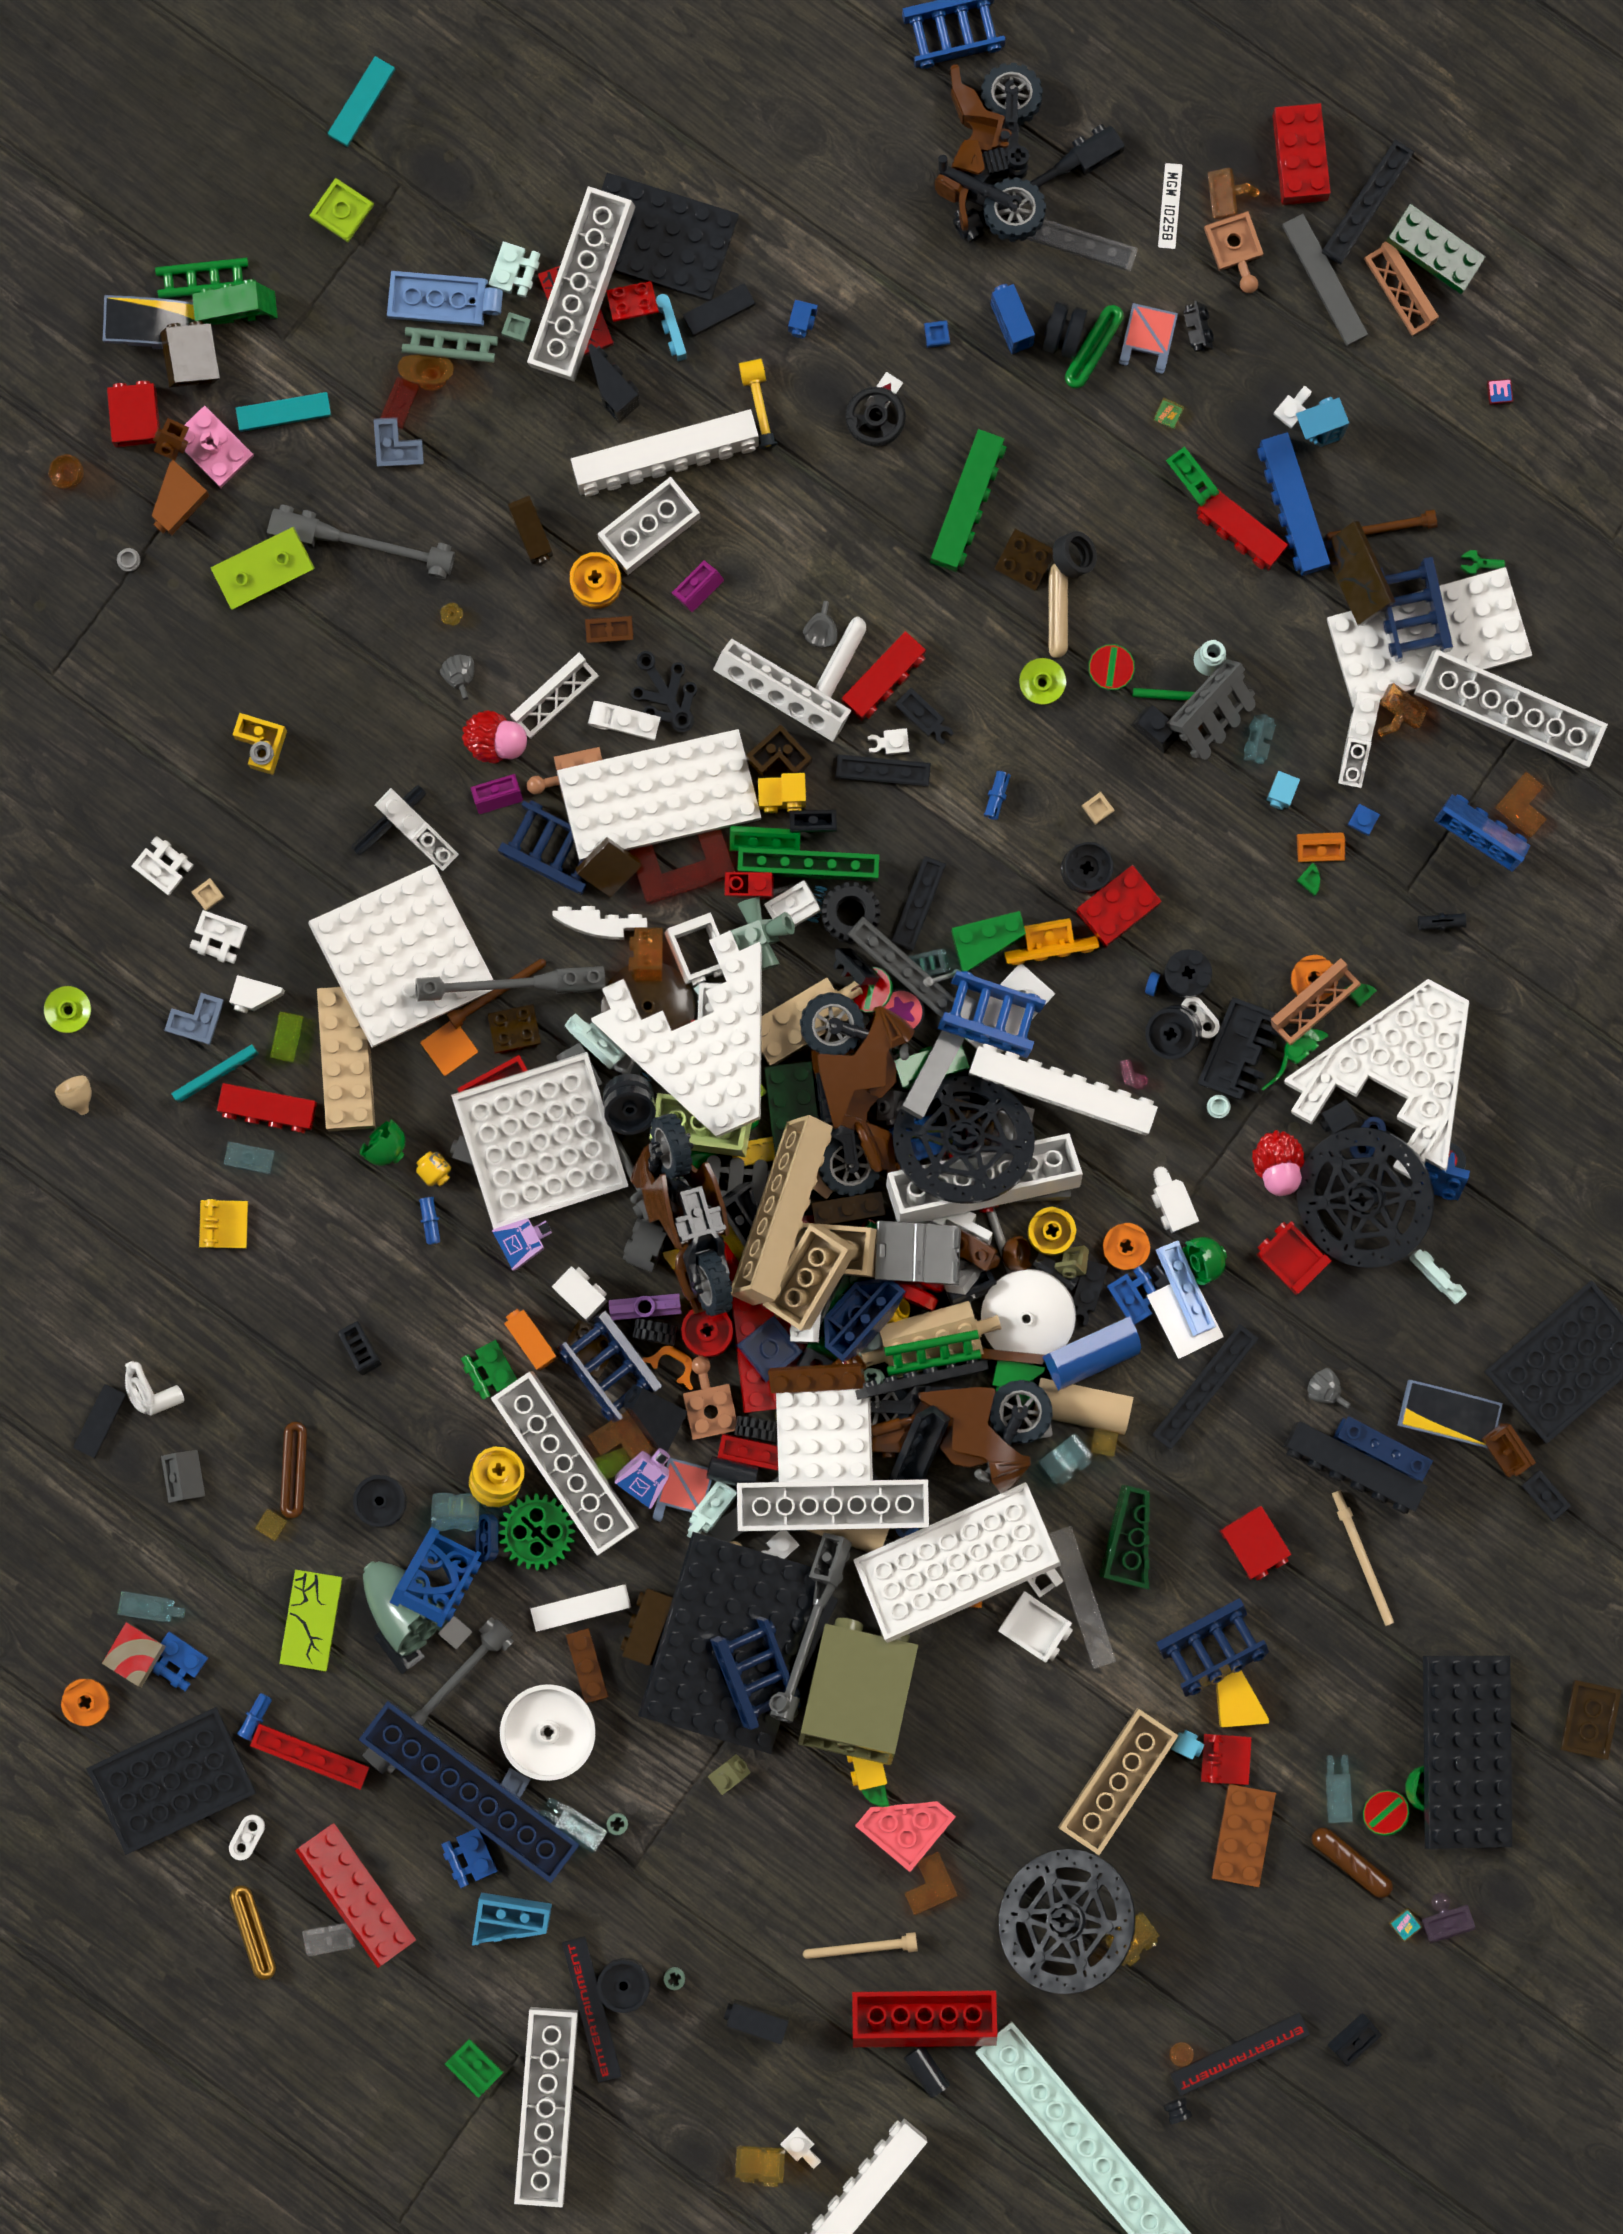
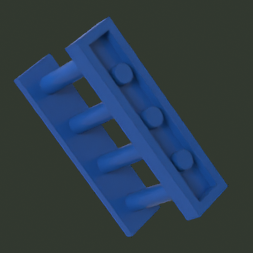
M936 0L903 8L902 17L904 24L910 23V25H913L920 55L914 58L915 68L921 67L926 69L934 66V63L985 51L995 53L1000 51L1002 47H1005V36L996 37L989 10L994 0ZM977 7L981 12L987 40L974 43L967 12L968 9ZM955 13L958 15L965 45L951 47L944 19L946 14ZM929 18L936 21L943 49L929 53L922 22Z
M956 971L951 984L959 986L950 1013L944 1012L938 1029L1027 1058L1034 1044V1041L1027 1038L1034 1011L1041 1012L1046 1000L1041 999L1036 994H1026L975 977L967 971ZM967 989L981 993L973 1020L962 1018L960 1015ZM990 997L1003 1001L997 1024L994 1028L982 1023ZM1012 1004L1025 1008L1018 1035L1005 1031Z

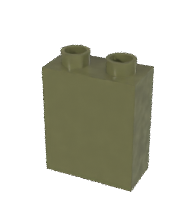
M837 1618L835 1625L825 1624L798 1744L891 1765L896 1751L918 1645L909 1643V1634L887 1643L882 1632L881 1636L862 1632L863 1624L859 1621Z

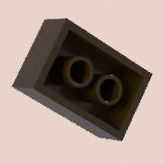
M647 1588L646 1592L641 1591L636 1604L640 1606L637 1615H632L628 1625L632 1631L629 1637H624L620 1650L624 1651L623 1657L648 1666L651 1665L664 1630L673 1597Z

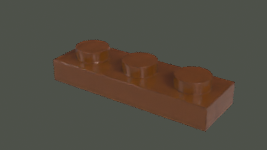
M589 1628L567 1634L566 1638L585 1703L608 1697Z

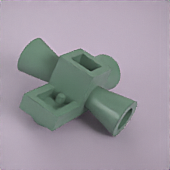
M760 897L738 903L748 923L731 930L739 951L760 942L762 946V971L779 966L780 963L770 945L779 942L778 936L794 933L795 926L791 916L787 912H783L774 919L762 920Z

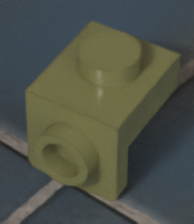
M1085 1245L1068 1248L1063 1253L1062 1262L1055 1263V1269L1065 1278L1070 1279L1086 1275L1089 1249Z
M735 1754L712 1772L708 1778L723 1795L748 1776L750 1770L747 1768L745 1761Z

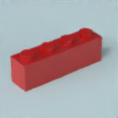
M1218 490L1220 493L1217 496H1211L1206 500V504L1198 507L1196 512L1199 515L1198 519L1206 526H1213L1217 530V535L1222 539L1232 541L1235 544L1234 548L1243 555L1247 553L1253 558L1252 562L1260 569L1266 568L1269 571L1286 550L1288 544Z
M905 631L842 697L841 702L861 721L865 717L870 719L878 710L876 706L881 700L886 702L894 693L892 689L897 684L902 685L909 678L908 672L913 667L917 669L925 661L926 649Z
M223 1083L217 1111L223 1113L222 1117L226 1119L236 1120V1117L239 1116L246 1118L245 1122L259 1125V1121L269 1122V1127L282 1129V1126L285 1125L292 1127L291 1131L305 1133L306 1130L312 1131L317 1102Z

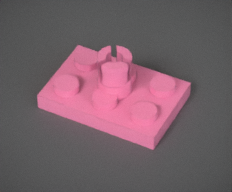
M206 406L201 408L185 424V426L189 427L185 440L189 441L185 453L220 488L254 457L253 453Z

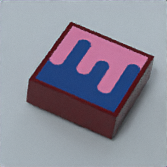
M1511 379L1487 381L1489 405L1513 403Z

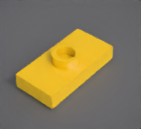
M767 1137L748 1141L746 1157H739L744 1161V1166L754 1165L759 1159L766 1162L774 1161L773 1138Z

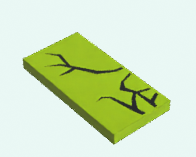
M295 1570L279 1664L327 1671L343 1577Z

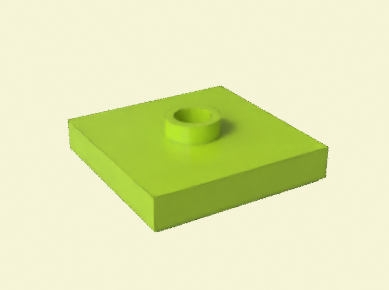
M335 178L309 216L346 242H349L374 207V203Z

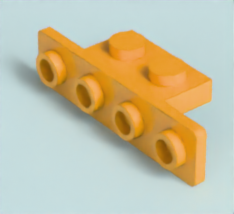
M1067 918L1024 926L1027 948L1004 952L1008 964L1020 965L1032 959L1043 961L1055 955L1066 957L1078 951L1089 953L1094 951L1095 948H1099V942L1096 936L1074 940L1071 920Z

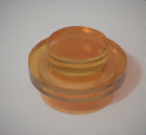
M1178 2042L1170 2049V2059L1175 2065L1183 2067L1192 2062L1194 2053L1189 2044Z

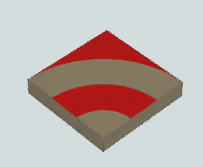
M126 1622L102 1664L142 1688L166 1646Z

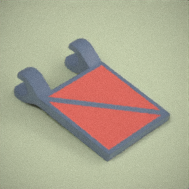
M1133 303L1119 363L1128 365L1131 350L1158 356L1155 371L1163 374L1178 313Z
M669 1458L666 1466L669 1469V1477L658 1496L653 1520L662 1521L666 1506L693 1513L710 1489L712 1480L706 1479L707 1467Z

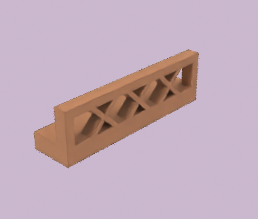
M1384 242L1381 248L1364 258L1412 337L1437 322L1439 316L1396 248ZM1383 254L1387 261L1386 269L1376 267L1372 259ZM1387 274L1398 278V289L1387 285L1385 282ZM1399 294L1410 297V308L1400 306L1398 303ZM1411 313L1421 315L1425 323L1414 328L1410 322Z
M1340 958L1272 1017L1271 1025L1291 1046L1355 991L1361 983L1348 971L1347 964ZM1344 975L1352 983L1347 989H1337V981ZM1323 993H1334L1333 1001L1330 1004H1319V998ZM1306 1008L1316 1009V1016L1312 1020L1302 1019V1012ZM1289 1023L1299 1024L1298 1032L1292 1037L1283 1030Z

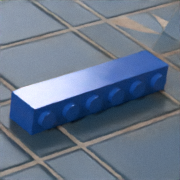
M1288 432L1261 440L1260 448H1257L1258 456L1261 462H1265L1267 470H1264L1267 483H1272L1274 490L1271 492L1274 505H1279L1281 511L1278 517L1281 526L1286 527L1288 533L1285 539L1288 548L1293 549L1295 555L1292 558L1295 570L1300 571L1301 576L1327 569L1330 561Z

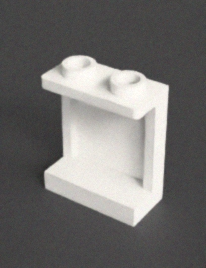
M1023 1591L998 1631L1046 1663L1048 1659L1054 1660L1060 1650L1057 1648L1061 1639L1066 1641L1073 1629L1070 1628L1072 1624L1070 1621Z

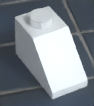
M237 975L229 1002L234 1005V1010L247 1013L248 1010L256 1011L283 996L285 990L281 987Z

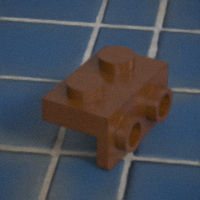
M961 1229L960 1257L972 1262L976 1267L985 1271L998 1267L1001 1258L995 1255L997 1250Z

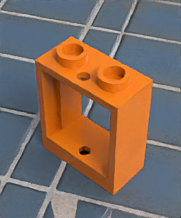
M516 1309L506 1316L508 1321L504 1323L536 1370L540 1372L558 1359L524 1310L520 1312Z

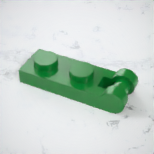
M1185 446L1166 460L1200 507L1206 504V500L1211 496L1215 497L1220 493ZM1203 486L1207 487V489L1199 493V489H1201Z

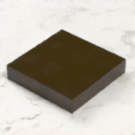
M606 837L576 868V872L606 895L612 897L642 866V863L638 858Z

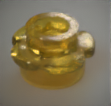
M456 603L444 605L440 611L442 615L441 620L447 625H457L460 622V618L463 617L462 608H459Z

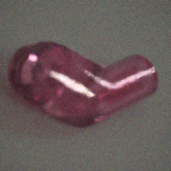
M1131 1059L1120 1061L1123 1079L1126 1084L1135 1089H1143L1148 1085L1149 1081L1146 1075H1140L1133 1071Z

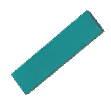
M376 56L373 58L327 133L329 137L347 147L350 145L393 75L395 67Z
M324 392L236 407L239 431L243 432L330 417L331 410L328 393Z
M251 1044L171 1094L180 1103L253 1059L259 1053Z

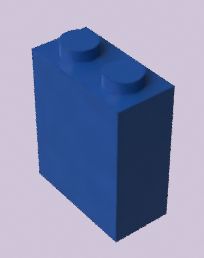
M1002 284L996 287L995 291L992 292L991 307L1011 355L1032 347L1035 333L1014 284L1009 286Z

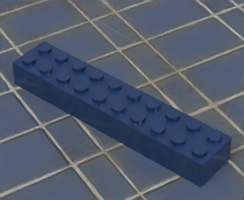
M389 1700L359 1738V1741L549 1883H552L580 1845L578 1841Z

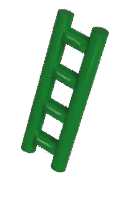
M248 257L155 267L156 276L164 277L165 289L158 290V298L192 296V294L200 293V290L204 288H214L215 290L222 288L221 286L224 284H243L242 267H249ZM232 268L234 282L220 283L219 270ZM209 271L211 284L197 285L196 272ZM186 273L188 287L174 288L173 275Z
M978 1330L884 1347L885 1356H893L894 1366L887 1367L888 1376L980 1359V1349L973 1350L972 1340L979 1339ZM962 1342L964 1352L950 1355L948 1345ZM939 1347L940 1357L926 1359L925 1349ZM916 1351L917 1361L903 1364L902 1353Z

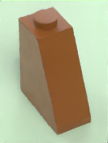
M174 460L169 464L152 513V517L156 521L153 525L162 534L167 531L171 536L209 497L207 490Z

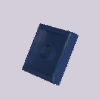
M775 1316L769 1318L737 1344V1347L765 1382L769 1381L768 1370L770 1368L786 1367L803 1353L795 1342L790 1341V1335Z

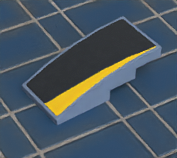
M104 295V343L152 346L153 349H163L160 333L168 324L180 323L181 326H188L190 322L195 321L193 302Z
M1408 1380L1397 1426L1488 1449L1482 1438L1497 1427L1503 1403Z

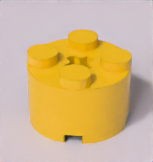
M1047 1207L1038 1211L1028 1226L1030 1244L1036 1251L1047 1256H1055L1065 1252L1073 1243L1076 1235V1225L1072 1216L1056 1207ZM1051 1225L1053 1229L1057 1228L1058 1231L1055 1233V1237L1046 1234L1048 1226Z

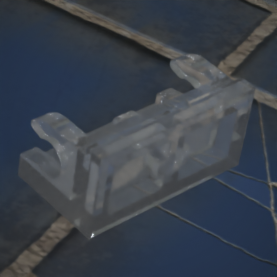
M346 1922L302 1931L308 1957L356 1948L354 1934Z

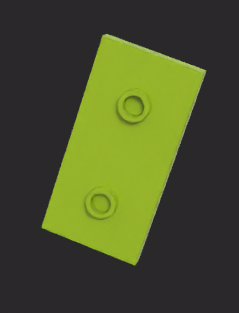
M294 527L211 567L231 610L315 569Z

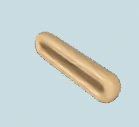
M1053 564L1049 569V653L1053 658H1060L1068 650V577L1062 574L1057 566Z

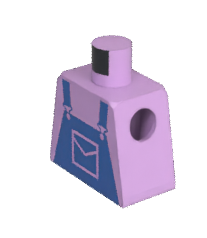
M528 1218L492 1230L513 1271L518 1270L544 1250L540 1239L552 1233L546 1221L533 1227Z
M661 1448L657 1450L653 1457L645 1451L640 1452L617 1472L615 1484L651 1509L668 1480L669 1469L664 1464L668 1461L670 1455Z

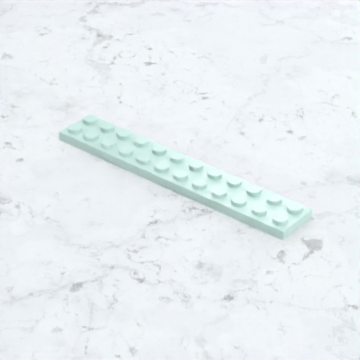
M1012 2021L997 2033V2046H982L975 2052L1128 2234H1191Z

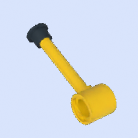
M762 359L739 363L743 386L751 385L761 430V445L759 447L760 449L777 446L778 443L774 440L773 433L770 432L760 383L766 381Z

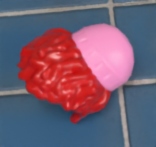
M488 710L478 712L477 715L474 714L472 718L466 721L467 726L462 728L464 732L462 736L464 746L473 753L474 758L482 762L498 763L503 759H515L524 752L527 745V734L524 728L516 722L507 721L502 714H498L495 711Z
M1275 1130L1273 1133H1266L1260 1138L1257 1148L1253 1150L1252 1162L1255 1173L1263 1179L1265 1188L1276 1196L1290 1195L1298 1189L1302 1178L1300 1169L1304 1164L1303 1147L1298 1142V1139L1284 1131L1280 1133L1278 1130Z

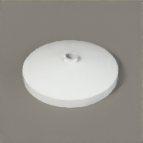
M1035 1269L1013 1271L1001 1277L996 1282L997 1284L990 1288L983 1301L981 1320L994 1317L995 1315L999 1317L1002 1329L985 1333L988 1342L995 1350L1046 1355L1066 1346L1069 1342L1076 1322L1075 1305L1069 1291L1057 1278ZM1025 1314L1031 1317L1030 1322L1023 1320Z
M539 1685L523 1691L508 1705L501 1721L500 1741L507 1759L519 1772L537 1780H557L574 1773L588 1759L595 1742V1722L585 1701L573 1691L558 1685ZM547 1727L553 1730V1734L550 1737L544 1734V1730Z

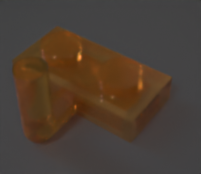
M1231 168L1208 172L1212 214L1215 219L1238 214L1236 195L1247 193L1252 197H1256L1259 194V190L1248 183L1234 186L1233 169Z
M1395 683L1389 684L1380 704L1395 714L1391 724L1378 729V734L1385 736L1398 731L1402 721L1414 729L1419 728L1428 711V707Z

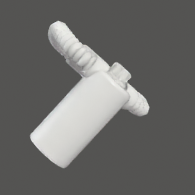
M131 1361L125 1365L127 1368L125 1375L126 1391L131 1403L141 1413L152 1416L184 1402L183 1393L177 1385L153 1394L141 1364ZM135 1372L137 1373L138 1378H132Z

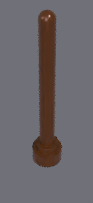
M1433 509L1425 511L1420 517L1362 526L1365 535L1417 526L1432 529L1437 528V517ZM1341 530L1328 532L1325 536L1326 540L1328 541Z
M539 959L509 979L528 978L544 968L546 961ZM494 989L461 1010L459 1008L446 1013L454 1028L457 1029L464 1024L463 1022L467 1016L509 989Z

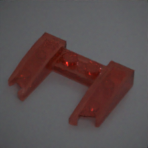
M721 829L697 834L706 860L663 874L661 873L652 845L629 850L642 863V866L636 873L646 903L650 904L725 879V872H735Z

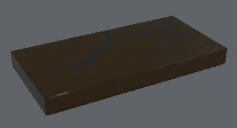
M1359 521L1352 522L1324 543L1330 565L1358 626L1365 625L1396 602Z

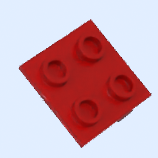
M652 281L606 290L613 322L659 312Z
M1204 1734L1203 1744L1205 1745L1203 1747L1201 1782L1249 1785L1251 1737Z

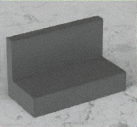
M198 1450L161 1456L169 1503L205 1497Z

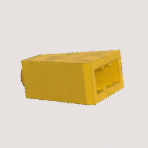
M1242 1671L1232 1672L1216 1684L1220 1727L1269 1723V1718Z

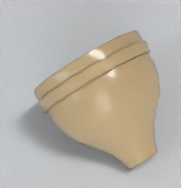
M86 1076L72 1077L56 1088V1097L62 1106L72 1109L80 1115H85L89 1112L88 1107L92 1090Z

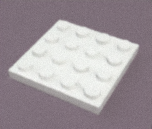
M859 1389L776 1393L779 1482L873 1481L870 1397L857 1400L855 1391Z

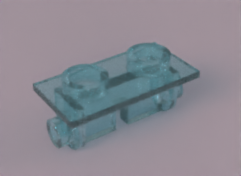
M1267 714L1254 716L1250 724L1249 740L1244 748V761L1255 760V763L1264 764V760H1267L1270 744L1264 743L1263 740H1272L1276 725L1274 718L1267 717Z

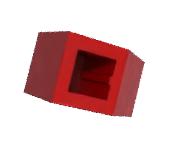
M725 872V896L744 899L760 897L761 900L773 899L774 876L772 873Z

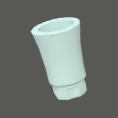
M1217 640L1207 641L1197 649L1194 655L1196 669L1207 676H1211L1226 660L1225 647ZM1208 653H1214L1216 658L1210 657Z

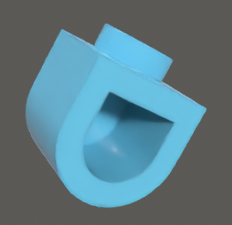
M1185 1730L1184 1733H1178V1737L1173 1743L1171 1750L1193 1760L1194 1756H1200L1205 1744L1196 1740L1197 1735Z

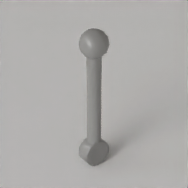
M955 969L953 973L936 978L927 977L923 983L926 987H930L935 982L954 977L956 971L961 972V970Z

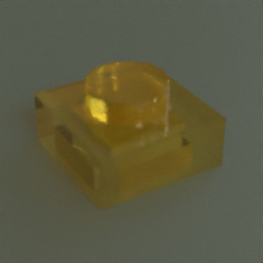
M1094 1429L1090 1452L1114 1457L1118 1433Z

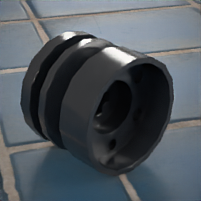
M1084 842L1076 845L1065 854L1061 862V876L1064 883L1077 893L1089 894L1099 890L1110 880L1113 873L1111 854L1104 846L1095 842ZM1085 863L1091 869L1086 875L1083 874V869H1080V866H1083Z

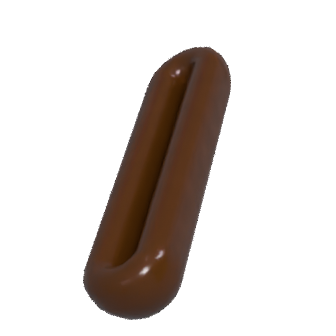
M291 1422L284 1429L280 1510L285 1517L290 1519L300 1516L304 1507L307 1430L300 1422Z
M1325 1827L1318 1828L1313 1832L1312 1843L1315 1848L1371 1894L1378 1898H1385L1391 1894L1393 1890L1392 1881L1334 1832Z

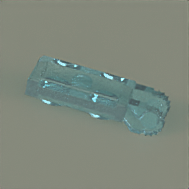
M1342 1755L1341 1758L1342 1774H1334L1333 1756H1327L1326 1795L1328 1823L1353 1822L1348 1755Z
M550 1798L547 1806L562 1815L558 1818L546 1810H542L540 1814L578 1841L581 1846L594 1853L606 1835V1830L571 1807H566L557 1800Z

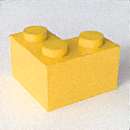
M239 713L233 732L234 738L252 745L264 741L269 743L274 751L273 759L268 764L258 765L250 757L248 765L251 769L271 775L274 774L287 733L286 728L282 725ZM260 750L258 756L261 758L265 757L266 751Z
M805 773L781 774V778H758L759 810H764V813H777L778 809H787V812L806 808Z

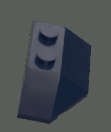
M870 1279L855 1282L824 1317L825 1348L843 1363L862 1352L893 1317L906 1291L894 1281Z

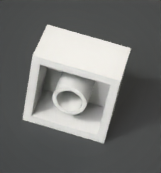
M571 1266L552 1288L588 1322L608 1302L604 1298L607 1294L596 1283L592 1286L588 1282L590 1277L580 1267L575 1270Z

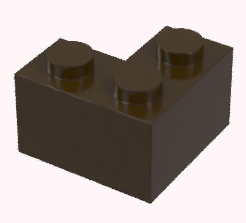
M781 724L746 755V760L762 777L778 762L789 773H802L812 763V757Z

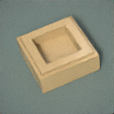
M1101 792L1082 805V808L1095 825L1115 811Z
M210 878L192 891V894L205 911H208L225 898Z

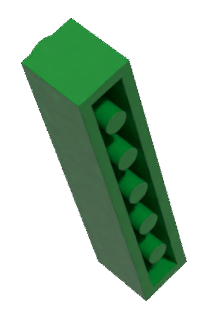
M978 429L930 563L957 572L958 566H964L967 554L964 553L965 547L972 544L975 532H972L974 523L979 524L983 511L979 510L982 501L987 503L991 489L987 487L990 480L995 481L999 468L995 467L997 460L1003 459L1007 446L1003 445L1004 438Z
M739 847L738 872H770L774 877L878 882L879 854Z

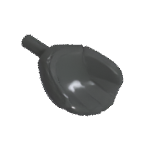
M828 601L823 602L821 613H816L803 630L807 642L820 648L833 646L837 641L836 624L827 615Z
M461 654L451 656L442 664L440 674L450 686L457 690L460 689L463 700H467L469 697L465 687L471 683L474 677L473 658Z
M1330 1368L1317 1372L1310 1379L1307 1391L1311 1400L1325 1404H1334L1337 1401L1347 1409L1351 1406L1349 1402L1340 1397V1381Z

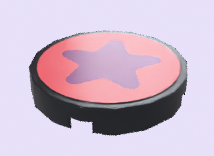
M895 989L892 991L891 998L885 1008L901 1016L916 1031L924 1019L922 1001L910 990Z

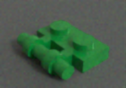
M496 1339L475 1350L479 1357L478 1360L473 1362L469 1354L460 1358L465 1366L463 1367L465 1373L471 1377L474 1383L473 1388L476 1393L479 1392L482 1400L491 1396L487 1387L494 1385L496 1391L499 1392L518 1380ZM481 1366L484 1367L489 1376L484 1381L477 1370Z

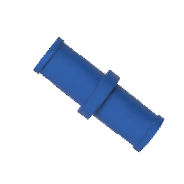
M1002 771L996 772L992 790L988 792L989 800L984 817L998 820L1002 802L1007 797L1005 792L1011 777L1010 774L1006 775V772Z

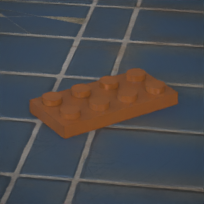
M1228 1784L1212 1879L1259 1887L1274 1807L1275 1792Z

